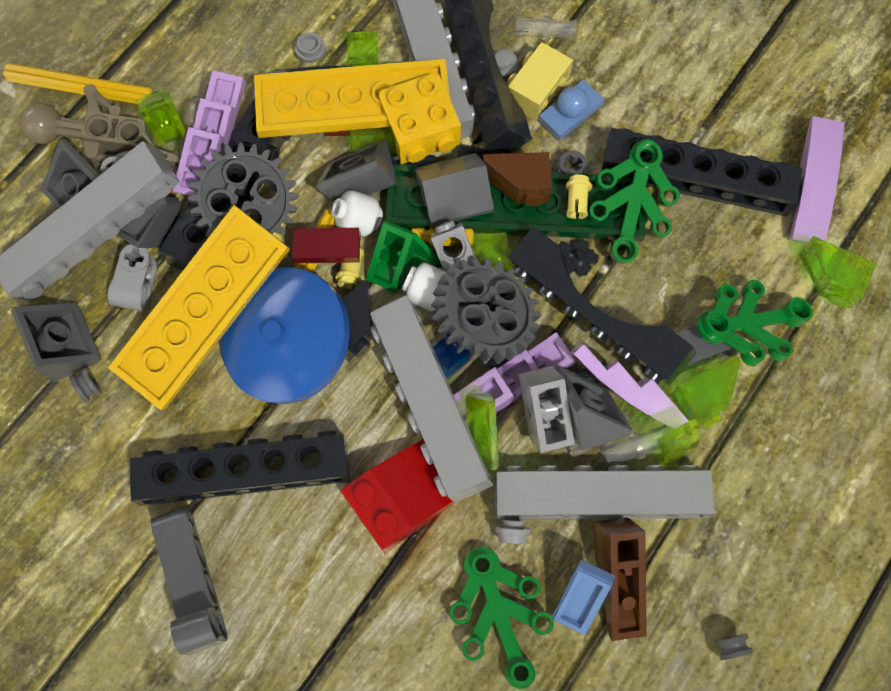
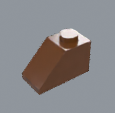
M549 152L483 154V162L487 167L489 182L516 204L525 203L528 206H538L543 203H549L552 190Z

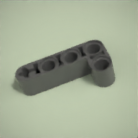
M188 506L152 518L151 528L176 615V620L170 623V630L177 651L181 655H192L227 642L226 626Z

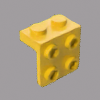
M431 73L379 92V100L395 136L396 152L401 164L419 162L428 155L439 151L448 152L461 144V123L444 84L437 73Z

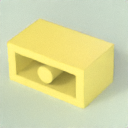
M543 42L540 43L534 52H528L523 60L521 70L518 74L514 72L506 83L525 115L535 121H538L539 115L547 109L569 79L573 59Z

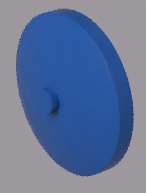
M275 269L221 338L222 356L226 369L235 384L245 393L256 399L274 404H292L306 400L316 395L331 382L345 359L350 338L348 313L338 292L324 279L303 269Z

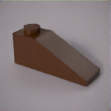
M628 517L594 521L596 565L598 568L615 575L613 585L603 601L609 638L612 641L645 637L647 636L645 530Z

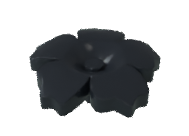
M583 238L579 241H574L572 246L565 242L560 247L565 254L568 272L572 274L575 270L579 277L587 276L588 272L592 269L591 265L597 264L599 257L593 249L587 250L589 241H585Z

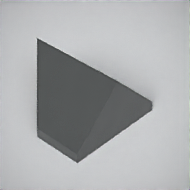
M164 197L157 200L145 209L143 215L133 219L121 228L117 235L136 248L161 247L175 225L181 205L179 199Z

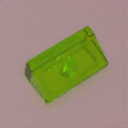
M491 393L468 394L465 397L467 426L486 468L497 470L499 460L494 397Z

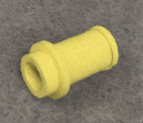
M572 175L569 181L566 182V189L569 190L566 215L569 218L576 219V209L578 206L579 219H583L588 216V191L592 189V184L589 182V177L585 175Z
M361 248L359 263H341L340 272H337L335 278L338 281L337 285L342 289L353 290L362 281L359 274L364 251Z

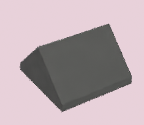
M61 139L41 191L59 209L100 175L66 139Z
M383 139L329 162L317 183L319 191L335 201L348 190L371 195L396 185L397 181L386 140Z
M476 153L414 168L431 227L451 220L455 222L494 212L487 167Z
M78 303L17 306L12 308L11 312L34 369L51 382L55 383L101 360Z
M558 365L554 368L565 378L573 436L581 450L628 437L633 432L607 388Z

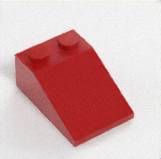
M424 439L371 468L340 490L384 555L455 503L448 498V495L442 497L436 486L434 477L439 474L434 463L429 465L422 453L420 446L425 444Z

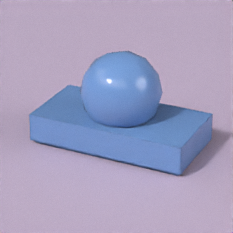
M582 80L575 87L564 89L559 95L558 100L539 115L538 122L560 141L602 107L605 99Z
M580 559L554 610L553 620L585 635L611 589L615 575Z

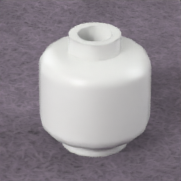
M348 190L340 198H337L332 206V216L335 217V223L338 228H360L361 236H367L377 230L381 224L383 211L379 206L378 200L372 195Z
M422 263L418 268L413 266L402 290L407 292L406 295L412 304L433 312L437 310L431 307V303L436 297L433 295V291L437 287L442 275L447 272L428 263Z

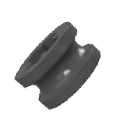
M578 151L565 152L559 159L557 173L585 174L587 168L586 157ZM567 163H570V165L572 166L577 164V171H575L573 168H569L567 170Z
M86 367L81 369L80 375L73 374L69 376L74 389L84 402L89 401L92 394L98 396L102 393L96 379Z
M748 634L735 635L715 641V645L722 650L721 655H719L720 660L732 659L753 653L752 647H748L746 644V640L749 638Z

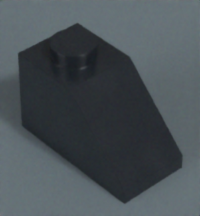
M364 279L343 299L350 324L349 345L345 360L348 363L355 356L357 358L361 357L369 349L370 341L372 340L370 329L371 294L369 284Z

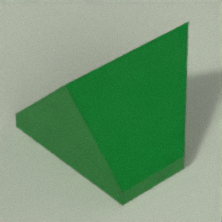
M385 220L381 227L366 280L396 292L403 288L413 266L418 268L420 264L428 263L440 268L442 265L437 254L415 232Z

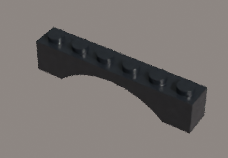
M445 0L484 146L506 154L512 153L532 140L525 113L508 88L493 53L489 29L491 14L494 10L492 0Z
M534 226L508 256L515 265V274L520 278L524 277L525 282L533 279L540 285L537 290L551 302L555 298L565 304L562 310L578 322L581 318L591 325L588 330L602 342H605L607 338L617 345L615 351L626 361L631 363L636 359L645 366L642 372L647 377L653 379L656 384L663 380L670 386L696 355L695 347L667 326H644L627 323L611 317L594 307L574 286L567 269L565 254L560 246Z

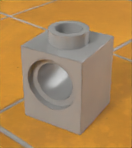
M454 220L436 226L437 232L431 234V239L444 272H447L452 265L457 267L463 259L469 264L475 255L462 222L455 225ZM450 237L458 238L462 242L461 249L456 253H448L443 248V243L446 239Z

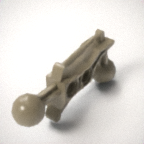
M92 84L86 85L83 90L88 99L85 120L60 117V114L53 107L44 103L32 104L23 111L20 117V127L23 134L29 140L38 144L51 143L59 136L82 139L85 156L94 165L103 163L105 159L111 157L104 153L119 154L123 151L130 152L144 141L163 154L173 172L177 175L188 127L193 128L200 98L189 101L183 109L182 120L186 131L175 154L158 149L154 145V133L145 119L125 117L121 108L118 105H111L110 101L102 96ZM102 107L108 109L109 113L105 114ZM107 130L104 135L99 136L102 131ZM138 135L136 139L129 141L132 136Z

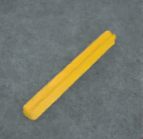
M7 63L3 70V76L9 82L85 95L84 87L92 84L106 99L145 106L152 105L154 93L150 87Z

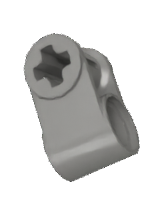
M130 244L122 249L119 254L114 277L108 289L109 305L138 311H145L148 308L158 265L146 248H136Z

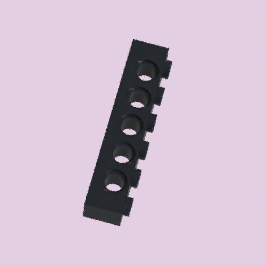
M254 98L231 134L228 145L233 152H237L239 143H242L245 152H250L253 144H256L258 155H262L267 149L270 150L268 160L272 162L279 157L280 148L285 140L288 141L292 135L259 138L256 130ZM237 168L229 170L226 174L228 179L234 183H240L246 178L244 172ZM257 172L252 174L242 195L236 194L238 196L237 207L239 209L242 208L245 201H249L250 190L259 177ZM217 197L211 202L212 208L214 210H222L221 212L227 211L231 206L229 201L223 197ZM190 202L158 250L167 264L182 271L203 246L207 238L205 237L199 243H193L194 240L199 236H206L209 229L208 226L197 228L196 224L202 216H191L190 211L197 207L198 204Z
M611 128L600 172L604 169H612L629 159L630 150L633 145L640 140L649 139L660 146L663 154L660 167L671 185L676 187L680 194L787 217L798 202L802 168L793 167L785 162L775 163L761 160L752 155L742 156L728 153L724 149L700 147L691 142L667 140L659 135L639 134L626 128ZM641 152V160L644 162H649V154L647 152ZM664 160L670 161L673 165L666 164ZM695 167L703 169L704 172L698 171ZM635 170L624 177H634ZM727 174L733 175L736 179L730 178ZM648 175L646 186L657 188ZM759 181H763L764 183H766L767 186L761 184Z
M333 430L318 432L317 437L303 439V435L293 434L283 436L282 441L268 442V439L257 438L248 440L247 445L234 446L233 443L222 442L213 444L212 449L207 450L186 446L178 448L177 453L164 454L163 451L151 450L142 452V457L130 458L131 501L140 506L350 482L347 441L344 434L338 435V432ZM315 451L321 454L320 460L316 465L311 467L303 465V459L309 452ZM278 455L285 457V463L282 468L276 471L269 470V462L273 457ZM243 459L249 460V468L245 473L241 475L234 474V467L238 461ZM213 463V473L208 478L200 479L199 471L202 466ZM177 467V477L172 482L165 483V473L170 468Z

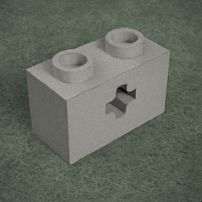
M552 366L519 374L529 438L541 453L575 445L565 378Z

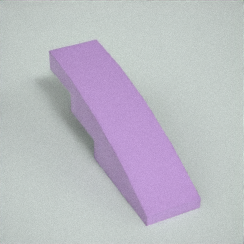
M212 70L206 98H200L193 128L188 127L176 175L180 183L173 187V192L188 196L197 194V192L189 188V182L200 181L194 176V169L205 171L201 160L204 158L213 162V150H216L221 156L225 154V145L229 143L246 85V80L243 77Z
M812 116L810 119L799 168H802L798 202L793 208L796 212L789 240L825 246L839 176L845 122Z
M556 332L531 350H525L522 354H518L501 367L492 368L454 394V397L468 428L522 397L519 374L550 366L555 368L557 365L566 369L577 361Z
M579 343L570 351L597 380L624 401L659 422L688 435L694 436L698 432L653 379L645 376L636 383L618 361L611 360L606 366H603L582 343Z

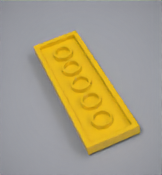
M446 59L254 75L256 130L258 137L266 138L391 127L379 100V92L431 73H437L450 98Z
M233 205L108 368L158 409L166 410L290 248L241 209Z

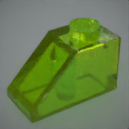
M169 89L153 92L146 97L138 99L140 113L158 146L183 138L186 129Z
M815 236L808 241L800 252L801 259L818 295L827 298L835 306L847 307L849 309L863 298L876 263Z
M737 356L678 385L670 394L677 408L694 428L702 425L704 430L723 420L720 415L730 407L740 366V360Z

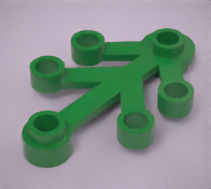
M649 139L638 141L631 148L629 159L612 169L602 170L595 179L596 186L600 190L607 191L615 186L619 178L635 170L632 184L604 201L594 202L588 208L589 218L594 222H601L608 217L609 212L627 202L619 238L613 241L609 249L611 258L619 264L629 263L638 255V244L633 237L641 207L651 222L650 232L654 237L663 238L672 231L671 221L663 216L646 188L648 175L659 190L657 199L662 206L670 207L676 204L680 198L678 189L671 185L660 167L663 158L660 146ZM641 152H647L649 154V162H644L641 160ZM602 175H608L611 178L610 185L602 183ZM665 191L673 194L672 202L665 200ZM595 206H600L603 209L604 214L602 217H597L594 214L593 209ZM658 222L665 225L666 230L664 233L657 231L656 225ZM619 245L627 249L625 257L618 255L617 248Z
M750 280L741 289L743 300L735 317H728L729 306L738 298V292L731 284L725 283L721 285L714 293L716 303L713 310L704 312L697 319L696 327L700 336L712 344L722 342L728 344L740 352L741 359L746 365L752 367L764 360L765 351L759 344L749 343L734 333V331H742L768 347V353L775 361L780 362L789 357L793 352L790 342L784 338L774 336L762 327L782 323L789 327H801L813 316L811 305L806 300L795 297L785 304L782 309L753 314L758 300L765 294V288L761 282Z
M475 548L465 559L464 569L468 576V581L458 602L454 603L450 608V618L458 625L466 624L470 620L472 615L470 606L481 586L487 601L471 637L462 645V653L470 661L479 660L484 654L483 644L493 622H495L509 662L505 669L506 680L515 688L525 689L534 682L536 671L534 665L528 659L523 658L508 616L530 626L538 635H546L552 631L554 627L553 618L546 612L536 613L501 596L496 583L498 581L517 589L522 598L531 600L538 596L541 589L540 583L536 578L531 576L524 578L501 567L497 554L489 548ZM477 560H487L489 569L486 572L478 571L475 566ZM530 581L534 583L536 590L533 595H527L523 592L522 586L524 582ZM458 606L465 607L468 612L466 619L457 620L453 615L454 609ZM542 616L548 620L549 626L547 630L540 631L537 629L535 622L538 617ZM470 642H476L480 646V653L476 657H471L466 652V646ZM520 665L524 666L528 671V676L523 681H518L514 676L515 668Z

